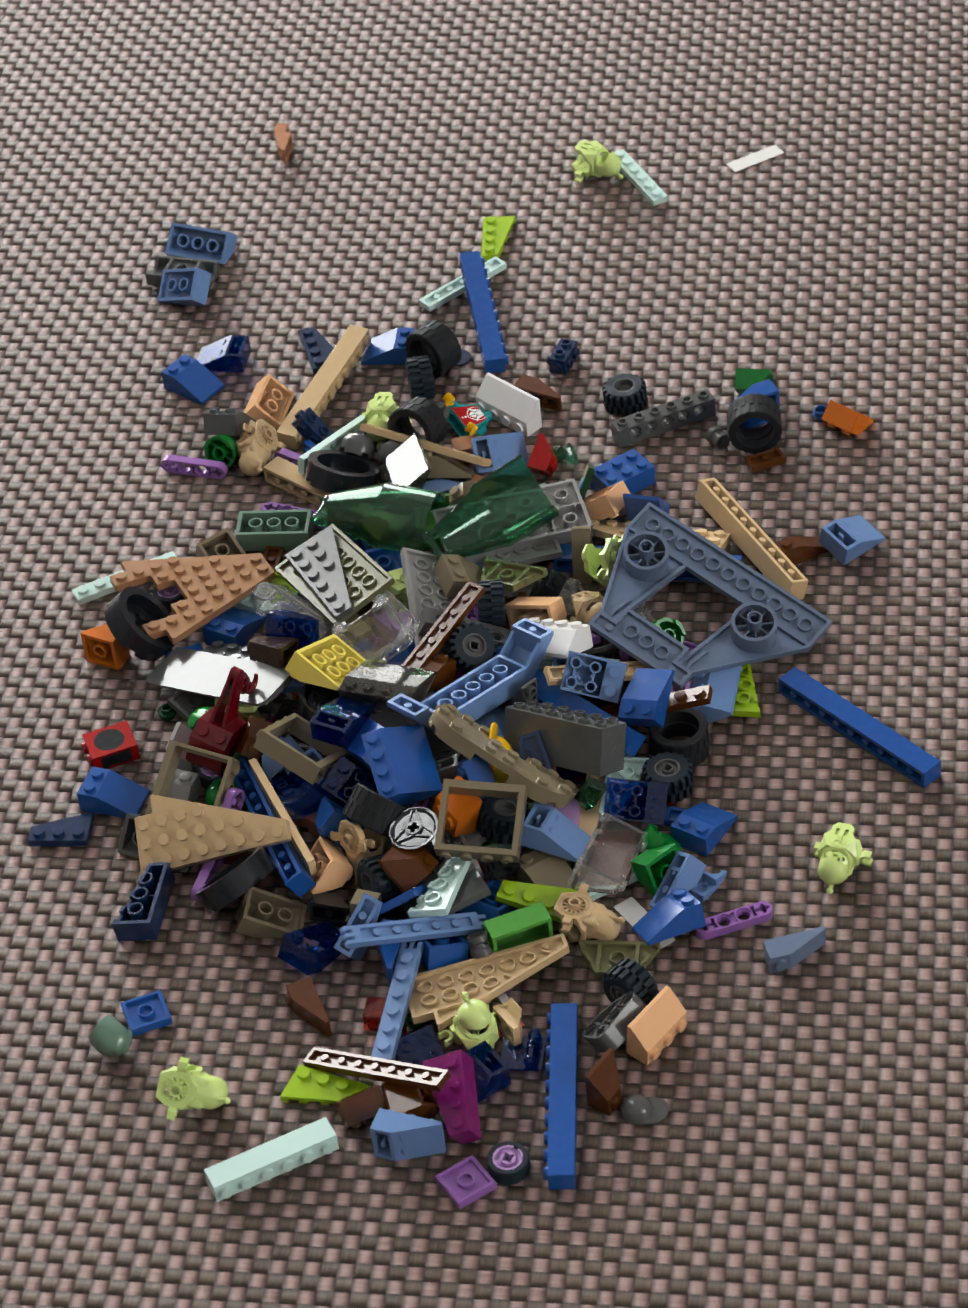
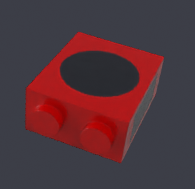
M127 720L82 734L84 742L81 743L83 753L88 754L86 758L89 767L110 769L140 759L138 745Z

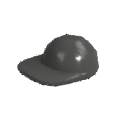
M633 1094L623 1101L620 1112L622 1118L632 1125H653L662 1122L666 1118L669 1106L663 1099Z

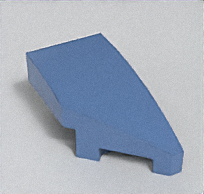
M720 870V873L715 874L703 871V875L698 883L688 892L703 903L721 885L727 876V871Z

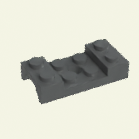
M156 255L154 270L152 273H145L147 285L160 286L164 269L198 267L212 273L209 285L210 290L220 272L218 261Z

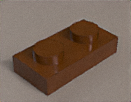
M775 447L745 457V463L755 473L786 463V456L779 447Z
M266 546L263 557L275 572V567L283 560L284 547Z

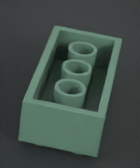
M312 509L240 511L235 533L236 540L243 550L247 552L265 551L266 546L284 547L285 551L293 550L313 537L314 520Z

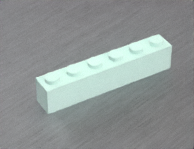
M324 1117L204 1169L206 1182L217 1202L227 1199L241 1191L248 1190L257 1184L271 1180L280 1174L289 1172L294 1168L338 1150L337 1135L327 1118Z

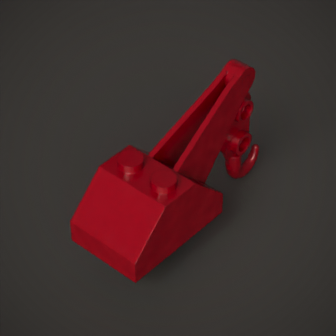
M236 666L230 669L215 708L211 707L198 719L190 734L188 745L229 757L234 756L236 752L234 750L247 723L237 718L240 693H253L258 683L257 673H254V679L250 682L249 676L243 669ZM186 753L185 759L189 763L223 777L227 766L226 763Z

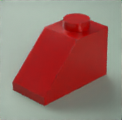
M540 433L527 467L532 472L552 477L553 473L557 470L558 459L549 440Z

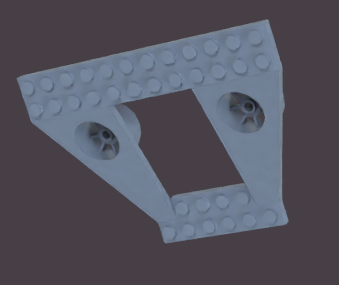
M649 502L626 526L601 609L588 624L590 629L648 668L674 670L672 684L682 689L693 676L810 651L832 626V620ZM686 570L740 605L735 609L730 621L691 652L690 648L633 611Z

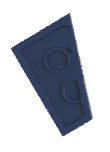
M539 730L520 736V758L524 761L528 757L531 759L535 758L542 763V766L548 770H553Z
M90 812L31 826L28 844L29 846H88L94 814Z

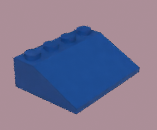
M423 725L378 728L361 735L378 794L402 806H406L437 795L442 791L443 786Z

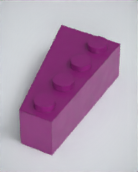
M460 1049L423 1061L424 1066L446 1069L451 1075L440 1092L433 1091L449 1136L461 1145L482 1139L473 1058Z

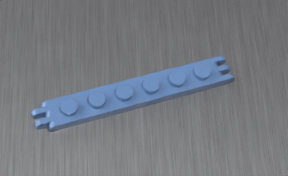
M467 912L441 917L433 916L344 926L339 930L345 942V947L349 949L470 935L483 931V921H486L487 917L485 914L478 915L477 912Z
M410 941L409 947L408 942L401 943L371 1057L388 1060L395 1059L424 949V942H418L417 948L415 941Z

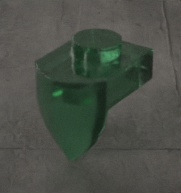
M570 442L563 446L558 445L553 449L558 462L566 459L571 464H579L577 452Z
M590 776L580 788L579 800L585 811L596 806L607 789L606 783Z

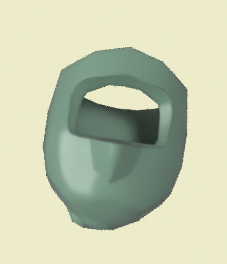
M107 1015L96 1024L91 1032L89 1041L101 1054L108 1057H118L129 1050L132 1044L133 1033L132 1030L126 1029L117 1021L114 1016Z

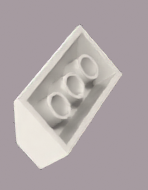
M489 372L485 375L475 396L476 405L482 412L490 411L493 420L517 432L523 431V435L529 437L542 427L539 398Z
M539 617L529 618V620L554 631L544 656L567 659L569 651L581 653L593 647L589 624H582L581 621L571 623L567 622V620L554 621L552 618L540 620Z

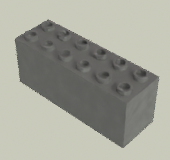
M526 699V702H514V705L505 707L504 739L511 745L513 751L519 754V757V737L539 730L550 763L553 766L599 777L624 770L626 723L618 721V718H603L601 714H586L584 710L573 711L567 706L555 707L553 703H538L536 699Z

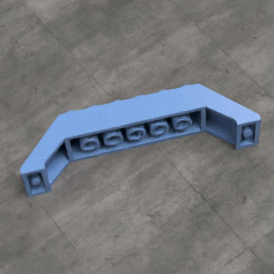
M523 618L512 625V630L501 652L492 659L422 702H418L400 693L387 701V706L435 732V727L431 728L428 720L436 706L442 705L444 702L457 707V711L463 715L471 716L475 721L514 697L522 686L533 679L552 640L554 631L527 618Z

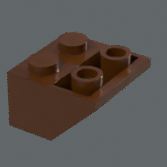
M387 1082L381 1085L388 1110L408 1115L413 1114L426 1119H434L440 1110L435 1095L431 1090Z

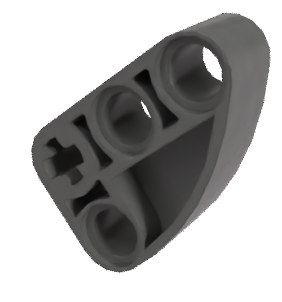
M630 991L598 1014L585 1028L582 1036L598 1052L605 1053L609 1048L615 1051L627 1037V1026L647 1005L635 992Z

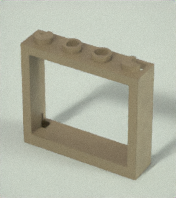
M296 713L285 716L280 721L277 720L274 724L260 729L255 735L257 737L253 746L312 785L344 767L350 755L342 748L341 741ZM289 732L327 757L315 762L278 737Z
M169 740L152 794L168 796L182 751L227 764L213 805L222 807L226 792L229 788L234 787L233 782L235 776L239 773L240 761L233 757ZM151 799L145 815L152 813Z
M444 779L434 846L436 856L445 857L446 859L457 857L464 861L480 859V861L486 863L501 861L503 864H508V862L519 863L528 795L526 785ZM449 795L518 799L512 849L443 844Z

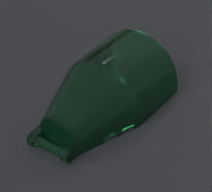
M519 455L474 483L469 488L470 491L467 495L457 501L456 507L452 511L449 510L436 526L427 531L422 538L433 550L437 557V562L441 554L460 555L464 558L512 546L560 515L542 491L523 457ZM440 537L448 551L443 553L435 539Z
M384 483L332 492L330 495H325L321 500L319 509L312 515L310 520L312 524L326 528L333 523L343 533L352 535V539L364 540L366 545L395 551H401L402 547L425 552V531L429 512H432L434 509L447 507L445 495L441 491Z

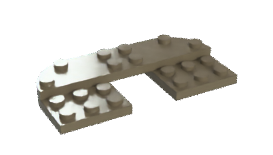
M444 702L442 705H437L428 720L429 726L431 728L435 727V734L444 743L470 760L478 755L509 775L505 783L526 785L527 797L543 805H551L553 803L552 806L554 808H564L579 792V789L576 788L573 782L565 781L559 777L556 771L548 770L542 766L539 760L528 757L524 761L517 752L504 748L497 739L489 738L490 729L488 727L480 726L474 722L471 716L463 715L457 711L458 709L454 705Z

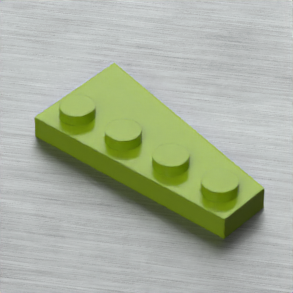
M516 216L483 217L481 257H484V261H488L495 256L500 257L504 249V243L507 242L512 226L516 223Z
M743 665L732 716L761 718L751 665Z

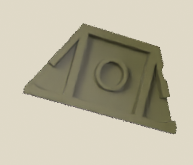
M485 558L481 581L502 580L504 590L515 592L546 577L548 571L544 567Z
M579 940L578 942L579 949L595 978H603L606 972L621 959L625 958L636 961L646 969L660 951V942L650 946L644 941Z

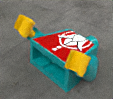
M447 393L442 398L445 401V405L450 408L447 421L458 436H484L487 431L488 421L492 420L491 412H482L476 404H459L451 393Z

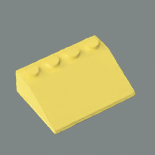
M332 634L295 651L285 670L290 673L292 678L300 682L338 691L375 673L377 668L338 636Z

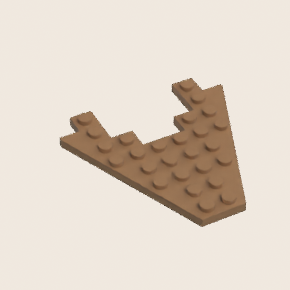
M261 553L187 558L172 556L168 559L123 561L121 566L124 572L109 576L110 583L116 592L126 587H134L151 581L158 591L172 586L178 588L185 600L170 604L174 615L142 625V630L148 636L154 639L168 636L174 645L275 579V571Z

